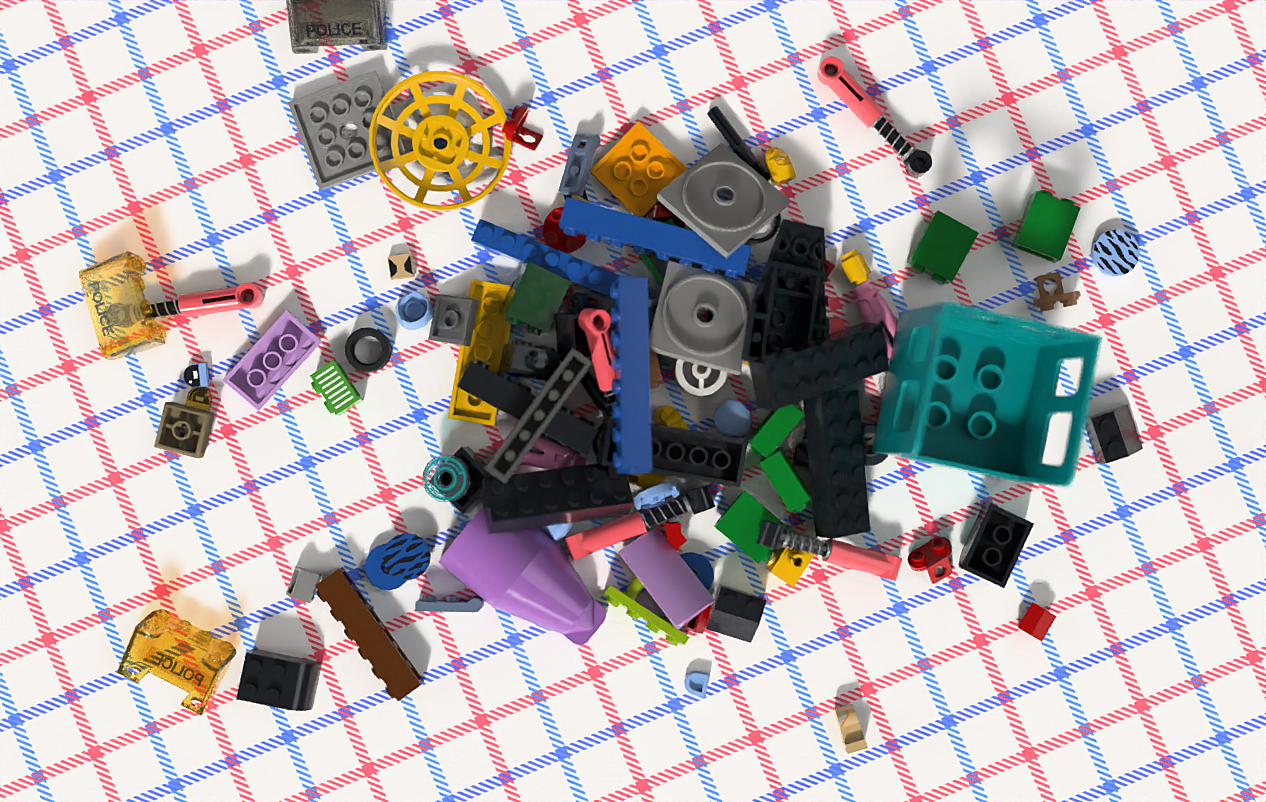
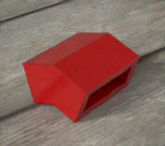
M665 522L666 538L677 550L688 541L681 533V523Z
M1032 602L1018 629L1042 642L1057 616Z
M712 605L698 614L695 627L693 624L696 616L684 625V629L703 634Z

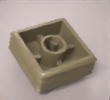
M165 402L154 447L197 459L203 458L215 414L175 402ZM181 426H186L189 430L187 434L184 435Z

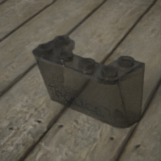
M286 0L291 49L294 54L318 53L317 47L341 45H360L364 51L387 50L385 0Z

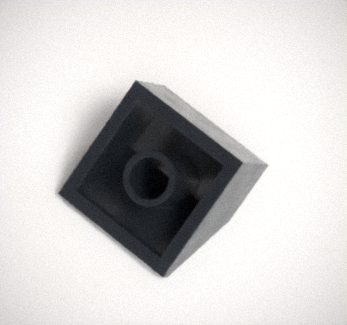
M1128 404L1087 417L1085 429L1097 463L1107 464L1128 457L1143 449Z
M719 584L706 629L751 643L760 624L767 600L764 597Z

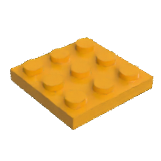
M638 121L590 170V173L633 215L644 217L659 202L657 194L688 170V168Z

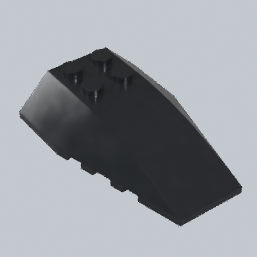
M782 219L748 310L741 360L748 362L829 334V318H826L828 296H825L824 282H827V272H824L823 261L826 260L823 227Z

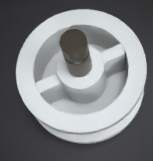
M677 359L675 364L677 383L686 393L693 396L703 397L713 394L721 388L727 377V372Z

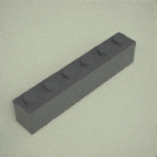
M573 348L567 353L484 468L486 471L503 483L507 482L591 366L592 362Z

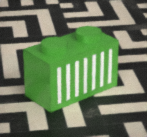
M333 360L310 375L313 380L311 382L313 389L317 394L321 393L326 400L323 403L330 414L334 413L341 416L363 401V398L338 361Z

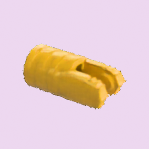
M627 473L629 483L643 489H649L662 484L665 476L654 473Z

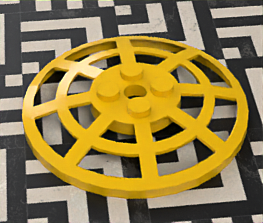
M449 71L422 72L396 84L379 102L369 129L371 158L384 184L403 201L431 211L458 210L483 199L501 180L508 166L511 154V141L507 140L505 133H503L504 152L502 160L489 157L490 139L487 129L499 122L503 128L507 117L498 100L479 82L465 75ZM438 80L458 83L453 97L446 95L424 97L419 84ZM466 87L482 96L493 108L495 114L483 120L473 107L462 101ZM410 88L415 102L406 107L396 121L384 116L383 114L392 100ZM446 103L450 104L447 115L432 116L428 104ZM459 108L467 112L475 120L476 124L464 128L456 120ZM417 109L420 110L424 120L419 123L416 129L403 125L410 114ZM379 124L393 130L391 134L393 159L384 162L379 160L376 144ZM480 132L483 141L482 154L468 150L469 137ZM399 133L411 138L413 147L412 152L401 156L398 148ZM438 138H443L448 144L444 149H437L434 146V141ZM465 159L478 163L472 173L462 179L457 167ZM418 160L426 168L422 180L414 176L406 168L405 164ZM484 166L498 169L488 186L472 197L466 185L478 177ZM398 167L400 172L409 181L419 186L415 198L406 195L398 189L388 178L385 171ZM435 172H449L454 182L447 185L431 184ZM428 190L434 192L458 190L463 200L462 202L448 205L423 202Z

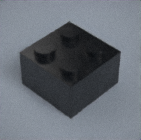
M462 446L451 458L458 461L464 468L466 483L463 491L456 498L449 501L462 514L471 513L482 501L480 489L483 478L494 476L484 469L487 464L469 446ZM451 460L447 461L448 463L455 465L458 468L459 472H462L461 468L457 463ZM445 463L443 467L451 468L456 474L455 486L447 491L440 490L434 483V476L430 482L441 493L445 494L446 498H449L460 491L463 486L464 476L463 473L459 474L454 466ZM448 469L440 470L437 473L436 482L440 487L448 488L453 485L454 475Z

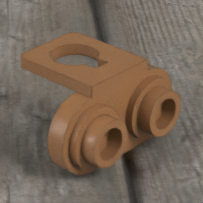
M1059 272L1036 277L1040 298L1033 300L1034 306L1040 308V312L1055 309L1054 304L1056 302L1063 303V307L1078 304L1077 300L1081 297L1080 291L1064 293ZM1047 279H1052L1056 282L1054 296H1050V293L1044 288V282Z

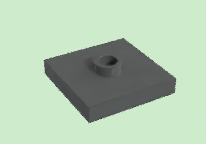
M437 294L428 340L470 347L479 300Z

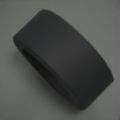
M371 327L360 328L354 331L347 338L345 344V356L348 362L355 369L363 372H376L383 369L389 362L392 354L391 343L388 337L381 331ZM365 336L376 338L382 346L380 358L372 364L362 363L355 355L356 343Z

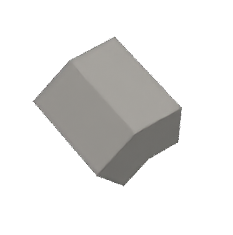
M295 566L286 595L307 603L313 602L317 591L315 585L320 582L322 574Z

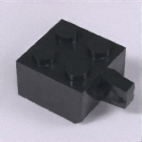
M587 293L572 294L570 312L555 313L557 353L561 354L560 361L565 358L572 348L588 360H592L585 331L578 324V317L581 311L592 308L589 305ZM610 324V327H609L610 336H611V333H612V331H611V324Z
M512 340L511 344H504L498 371L540 381H548L559 366L561 354L554 352V347L534 345L533 348L531 347V342Z

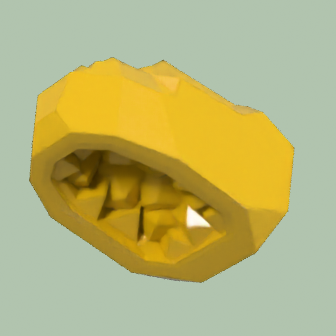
M777 147L767 150L765 165L771 177L772 185L778 186L794 180L797 176L789 155L783 149Z
M661 406L656 409L655 418L657 424L689 429L679 412L672 406Z

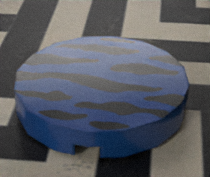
M403 533L396 535L387 543L384 549L383 561L385 568L392 576L399 580L409 581L418 578L426 572L430 565L431 552L422 537L412 533Z

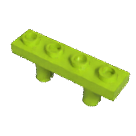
M636 576L625 592H620L611 585L607 587L603 594L607 596L606 601L616 608L621 605L627 609L626 614L636 621L639 618L647 622L646 628L656 634L658 631L666 635L665 640L677 647L678 644L681 646L686 644L690 637L677 630L667 616L660 618L638 603L637 598L644 586Z

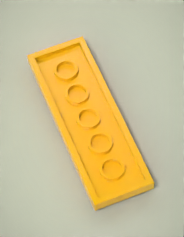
M471 279L468 298L479 300L471 345L470 347L460 345L448 413L449 419L495 426L498 409L458 388L457 384L470 361L475 363L476 359L488 364V370L494 374L499 370L504 344H509L512 324L505 321L506 317L501 315L503 302L510 289L509 285Z

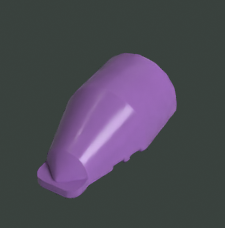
M482 507L439 560V564L494 609L562 634L576 645L588 642L606 619L604 606L593 598L558 541H553L551 536L541 527L489 534L484 507Z

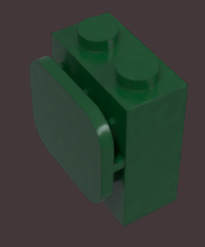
M524 262L506 295L501 315L506 317L505 321L515 326H518L519 323L527 326L526 331L534 335L540 336V333L548 334L555 319V313L558 312L571 282L532 262Z

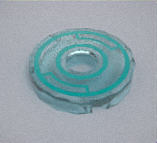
M440 455L433 458L427 463L423 471L422 483L424 489L432 499L438 502L449 503L460 499L470 486L468 466L462 459L454 455ZM444 472H448L452 476V481L449 485H444L441 481V476Z

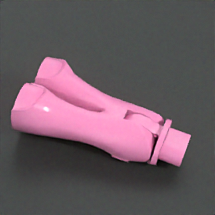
M867 281L852 289L857 298L855 303H857L862 320L867 323H882L894 343L898 320L885 299L877 292V288L873 290L871 284ZM883 329L887 358L890 359L893 345Z
M540 435L532 447L543 451L544 454L528 451L519 465L548 470L585 465L587 458L578 456V452L573 451L569 447Z

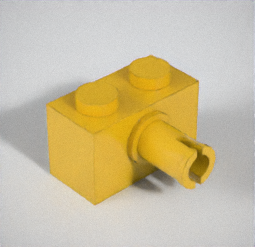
M781 547L780 550L778 549L776 553L773 552L769 557L765 569L794 587L815 554H807L806 551L802 550L798 552V549L795 548L790 550L789 547Z

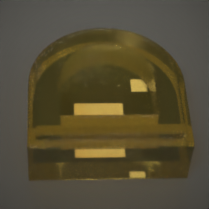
M206 387L192 388L188 392L185 405L210 411L213 395Z

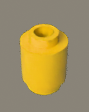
M857 249L840 257L842 261L841 266L850 283L855 282L859 285L870 279L868 274L872 272L862 253H859Z

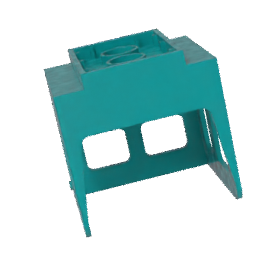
M947 301L900 312L872 452L1014 482L1064 488L1070 487L1077 471L1103 336ZM1081 359L1082 365L1075 394L1057 396L1056 391L1062 363L1067 360ZM1070 413L1071 421L1062 463L1060 465L1044 464L1043 457L1053 414Z

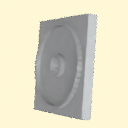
M376 70L288 102L316 182L321 191L376 171L370 153L369 129L373 114L379 102L385 96ZM388 106L383 115L394 120L390 106ZM347 124H353L358 128L356 137L351 140H346L342 137V129ZM379 124L376 144L379 160L384 162L393 159L391 149V134L393 130ZM399 133L398 148L401 156L407 152Z
M723 143L716 146L657 194L658 201L725 258L729 257L789 206L791 201ZM727 192L733 199L730 201L720 200L717 193Z
M669 261L649 335V351L740 375L744 361L741 360L748 310L758 285ZM699 309L709 310L713 315V320L707 323L700 321L697 317V311Z

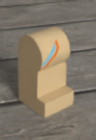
M853 704L834 709L846 753L851 754L867 749V742Z

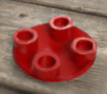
M564 207L555 208L547 215L543 223L545 242L549 247L564 253H572L579 250L587 241L586 235L577 233V236H571L563 233L564 229H560L559 223Z

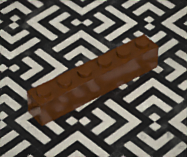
M343 567L337 569L315 585L318 589L316 593L320 600L324 603L327 602L331 607L330 613L337 622L341 621L345 627V635L350 641L354 640L359 647L357 649L358 653L364 660L368 659L371 663L373 674L377 679L383 680L386 684L385 690L392 699L396 698L399 702L424 683L421 675Z

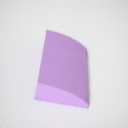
M287 309L222 381L259 411L321 344L322 340Z
M658 527L643 534L619 551L621 558L677 630L715 602V599Z

